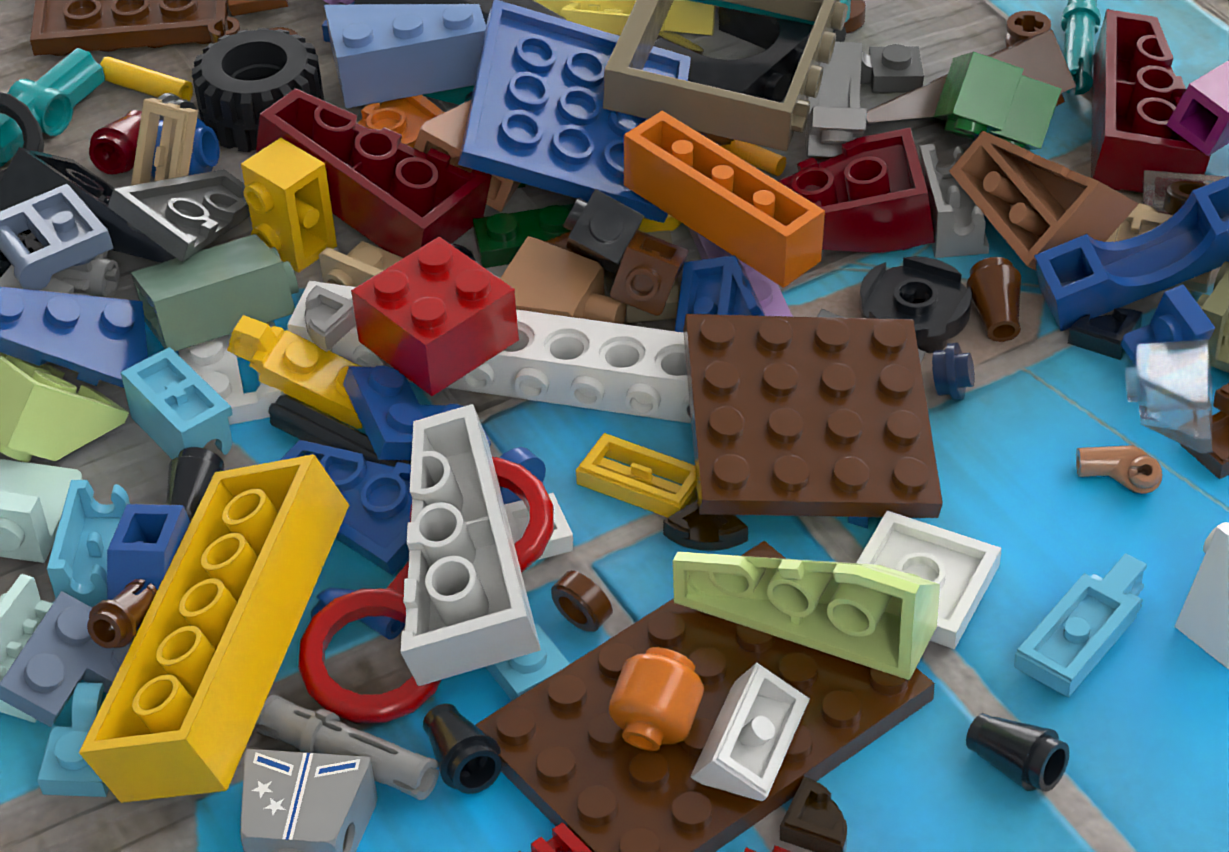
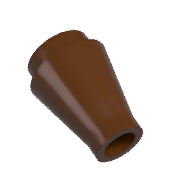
M989 257L980 260L971 268L966 287H970L972 300L986 327L988 338L996 342L1012 340L1021 331L1019 323L1021 274L1013 266L1012 262L1006 258Z

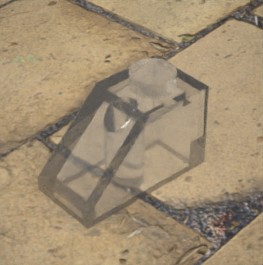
M1208 340L1137 344L1136 367L1126 368L1125 375L1128 402H1139L1141 425L1199 453H1211L1213 387Z

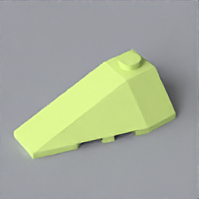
M0 352V452L8 457L22 462H30L34 455L57 461L124 424L129 412L89 386L81 385L77 393L75 385L62 379L65 373L53 366L46 364L38 366Z
M677 552L673 559L674 603L907 680L911 679L937 627L940 584L882 565Z

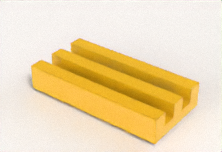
M603 433L576 469V482L578 485L667 518L697 500L695 465ZM604 456H605V457H608V458H611V459H613V460L622 462V463H624V464L630 465L631 467L626 466V465H623V464L618 463V462H615V461H612V460H610V459L604 458ZM652 474H655V475H658V476H660V477L669 479V480H671V481L680 483V484H682V485H679V484L670 482V481H668V480H665V479L656 477V476H654V475H652Z

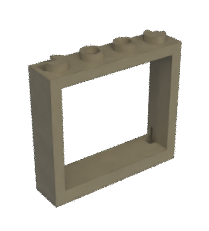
M636 0L605 67L603 108L646 119L651 118L660 111H664L693 130L787 152L794 131L804 132L810 110V101H806L807 97L816 98L823 76V67L820 66V63L829 64L836 41V33H833V29L840 31L843 29L848 6L845 3H841L840 0H722L815 22L784 103L643 71L674 0Z

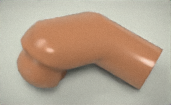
M1134 445L1077 448L1076 450L1078 477L1110 476L1133 493L1141 494L1153 492L1162 481V469L1159 462Z

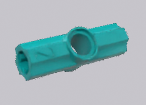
M77 48L36 82L30 79L16 81L7 94H11L28 106L39 123L42 133L57 136L68 127L72 119L73 107L103 83L105 76L102 66L94 60L91 53ZM0 113L1 168L15 156L19 147L23 148L24 140L22 130L17 122L6 114Z

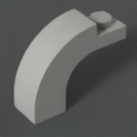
M835 42L830 63H820V66L823 67V76L816 98L808 96L806 100L810 101V110L805 126V150L807 157L832 158L842 154V144L862 137L866 130L867 108H860L862 43Z

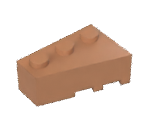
M985 131L980 133L949 170L950 174L981 209L983 214L1025 265L1035 271L1034 255L1085 234H1088L1095 240L1106 242L1139 204L1095 179L1081 175L1063 165L1040 157Z

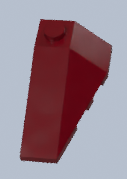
M910 127L851 140L842 144V154L820 163L813 157L797 163V173L778 180L779 183L825 210L822 250L884 253L935 243L928 191Z

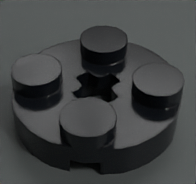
M904 257L903 266L892 267L886 270L885 262L867 273L860 286L859 309L862 318L912 319L914 321L918 349L926 353H933L935 350H943L946 347L947 340L958 335L967 325L971 312L972 293L970 287L966 288L961 283L962 274L955 267L928 257ZM915 298L924 300V303L913 304L912 302Z

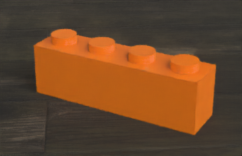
M660 111L624 134L625 187L731 255H735L739 260L783 288L821 262L825 210L664 111Z

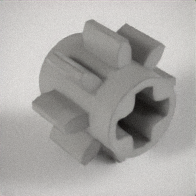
M108 251L97 255L89 263L71 266L53 274L52 277L73 285L74 294L113 298L119 285L120 271L115 260L106 259Z

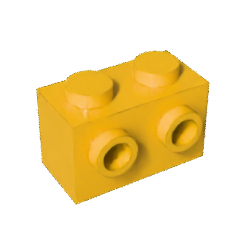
M279 138L241 163L245 184L243 193L249 206L253 228L251 235L256 234L269 248L275 247L283 262L289 261L293 270L298 273L317 261L319 254L327 247L331 249L337 247L324 162L283 138Z

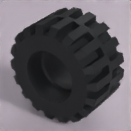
M258 28L257 30L248 31L246 29L237 31L236 34L218 38L217 43L207 45L203 49V54L198 55L194 60L192 78L200 120L206 126L213 129L220 142V146L228 149L236 147L241 152L256 150L260 113L295 88L324 101L319 60L314 46L311 43H306L305 38L298 34L290 35L287 30Z

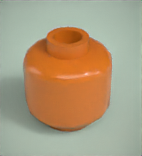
M652 647L647 649L645 654H637L626 660L610 700L609 714L615 724L624 730L622 737L627 743L643 750L657 751L660 749L661 744H677L688 737L703 696L704 685L698 674L694 672L695 665L686 656L670 649Z

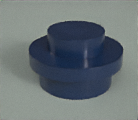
M958 342L948 343L946 349L933 352L932 370L937 394L939 396L951 395L953 400L964 399L966 387H973L975 382L971 353H962Z

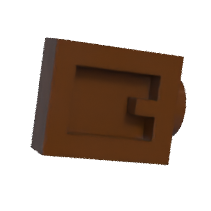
M637 231L625 250L610 291L611 298L655 316L661 315L673 284L682 271L689 250Z

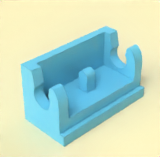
M171 347L121 372L131 418L172 460L178 457L181 450L189 447L204 448L213 439H216L215 445L224 455L229 453L232 446V436L228 417L233 415L231 406Z
M71 480L47 571L55 599L63 591L93 607L100 601L107 600V549L127 504H130L127 492L120 485L115 484L111 494L113 504H100L93 498L94 490L88 480Z

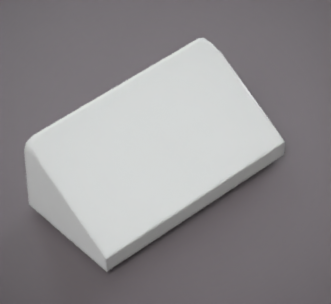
M755 663L732 685L691 774V778L706 786L764 801L769 795L810 698L760 664Z

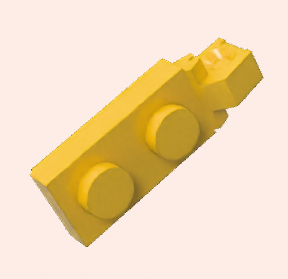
M245 315L241 317L232 331L227 351L249 361V366L260 373L258 381L279 389L284 394L356 429H362L363 426L343 386L349 366H362L329 350L326 352L315 343L288 330L284 331L281 327H270L269 324Z

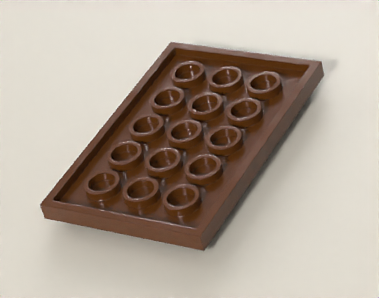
M765 540L741 555L786 559ZM673 598L475 725L499 744L501 754L498 755L502 762L501 772L555 826L563 822L592 852H716L792 799L804 776L818 781L934 699L935 683L917 668L911 679L907 680L674 603ZM652 647L670 649L686 656L695 665L694 672L698 674L704 685L703 696L688 737L677 744H661L660 749L657 751L643 750L627 743L622 737L624 730L615 724L609 714L610 700L624 663L627 659L637 654H645L646 650ZM755 663L760 664L810 698L769 795L764 801L706 786L691 778V774L732 685Z

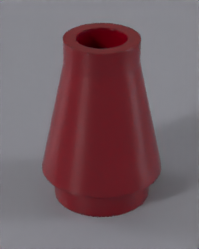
M132 110L124 117L93 133L90 139L89 156L92 163L100 171L115 175L128 172L134 167L141 111Z

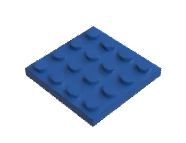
M494 0L486 25L458 165L573 198H581L587 202L594 190L597 189L644 215V218L664 223L668 216L666 212L624 186V134L648 119L603 108L605 67L620 36L500 0ZM653 46L643 71L688 81L691 57Z

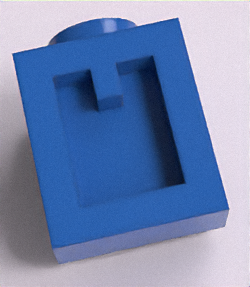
M1184 284L1164 292L1150 324L1125 334L1122 338L1121 346L1149 384H1154L1195 367L1215 330V326Z

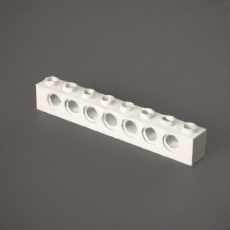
M309 281L287 324L288 331L313 342L306 329L305 302L309 292L316 285L353 301L351 290L356 287ZM516 309L519 341L446 387L691 423L684 333ZM356 326L329 350L362 367H392L358 341Z

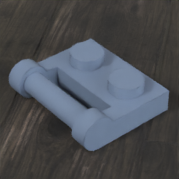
M68 184L0 211V250L13 265L14 276L24 289L41 290L47 286L53 274L71 266L89 263L97 255L113 249L106 227ZM29 229L44 248L31 253L18 238V234Z

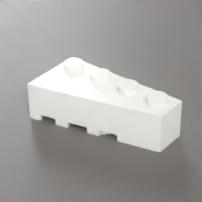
M467 405L413 421L410 475L412 513L411 522H408L407 525L409 568L408 578L404 581L403 603L406 607L405 631H402L401 654L417 685L421 686L540 651L541 648L489 443L474 405Z

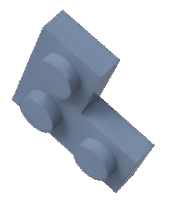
M61 591L1 680L0 700L52 727L73 695L78 682L83 680L87 683H103V692L108 693L133 640L121 648H104L96 644L90 637L87 629L89 613L92 607Z

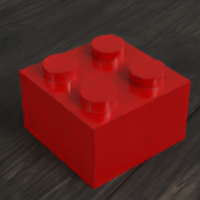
M437 237L351 290L358 341L430 396L439 393L519 341L515 289L441 237Z

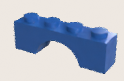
M1229 176L1193 190L1178 212L1161 225L1144 234L1115 242L1098 241L1085 234L1034 255L1039 289L1060 331L1070 328L1083 316L1090 314V319L1113 311L1115 308L1123 307L1219 268L1225 261L1229 262Z

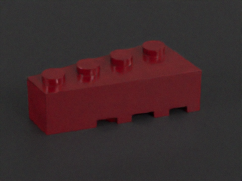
M1110 9L1106 10L1093 55L1091 178L1114 190H1128L1165 197L1167 186L1174 182L1194 181L1202 183L1211 155H1205L1166 125L1186 91V87L1182 77L1176 76L1172 70L1171 65L1174 58L1157 17Z
M296 88L260 113L256 153L279 138H283L324 162L332 213L385 251L405 258L437 237H441L449 244H452L473 227L474 218L484 217L492 174L474 169L469 173L450 164L451 156L433 148L427 154L401 143V134L385 127L381 130L364 127L356 123L357 115Z

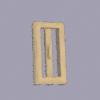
M155 98L144 99L131 185L150 182L160 115L164 116L160 146L156 148L154 166L156 167L154 181L188 176L198 110L191 108L183 109L180 108V105L173 103L165 104L162 103V100Z

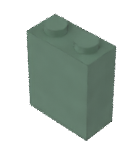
M256 234L198 251L184 262L175 258L131 272L138 299L143 301L145 323L165 349L171 347L174 351L231 334L243 315L264 323L291 315L295 310L292 294L299 292L296 275L290 262H283L275 247L269 248Z

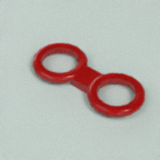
M492 457L499 486L511 490L523 500L530 514L529 524L522 538L514 544L521 573H523L543 555L554 532V506L543 483L524 466L499 457ZM411 504V507H410V522H411L412 504ZM409 561L387 588L359 589L334 598L312 617L300 640L298 670L308 694L325 710L335 713L340 718L354 723H386L417 710L435 694L441 680L418 686L412 676L399 688L383 694H358L344 689L328 675L324 665L325 651L332 637L346 624L366 616H387L403 623L406 622V607L403 599L404 581L408 578Z

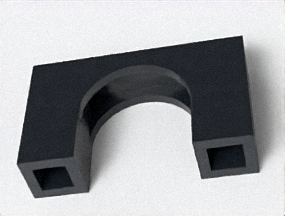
M719 7L720 31L765 49V51L747 58L724 60L706 57L662 38L656 40L654 46L691 57L688 81L782 102L788 93L814 25ZM845 27L841 31L833 29V33H836L835 42H844L846 37Z

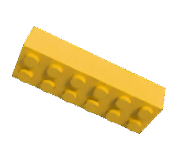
M314 454L214 473L79 751L83 759L121 803L228 790L349 508L348 502Z

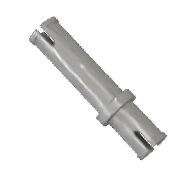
M271 695L266 699L256 724H259L256 729L260 734L293 745L303 753L371 757L375 781L401 790V792L411 795L418 800L427 798L438 780L439 770L436 768L439 766V763L435 759L411 752L377 736L347 726L345 723L340 722L339 716L325 709L315 712L298 706L278 695Z

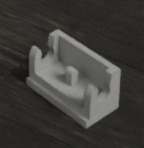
M934 144L919 145V161L930 203L935 243H931L935 258L989 253L983 212L949 172L964 154V150L960 146H957L954 150V163L949 167L940 168L936 166L938 158Z

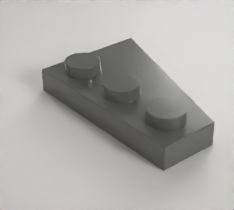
M225 169L114 188L108 205L109 209L127 221L128 227L138 233L145 234L181 262H184L250 216L249 206L243 193L245 184Z

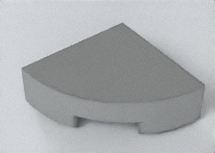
M317 285L309 292L305 302L307 333L318 347L327 352L356 326L353 301Z

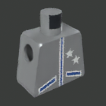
M247 749L244 758L240 830L244 852H356L378 799L371 757Z

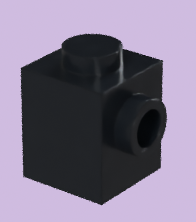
M595 189L588 202L581 198L577 199L563 227L571 231L566 248L583 257L599 262L604 269L614 274L628 244L640 228L644 215Z

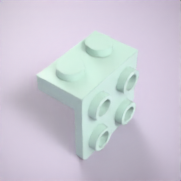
M0 459V557L45 563L54 544L71 480H83L79 470Z

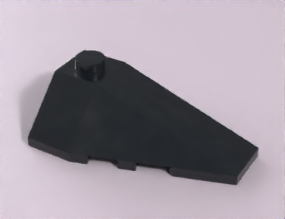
M18 148L0 181L1 211L68 184L108 230L113 245L111 250L160 263L176 258L145 234L132 230L128 227L126 220L108 208L114 187L73 159ZM28 229L22 233L28 235L31 231Z

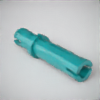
M1068 0L1067 7H1065L1061 18V27L1065 32L1063 56L1072 78L1076 82L1074 95L1088 92L1093 84L1094 39L1101 22L1097 0Z

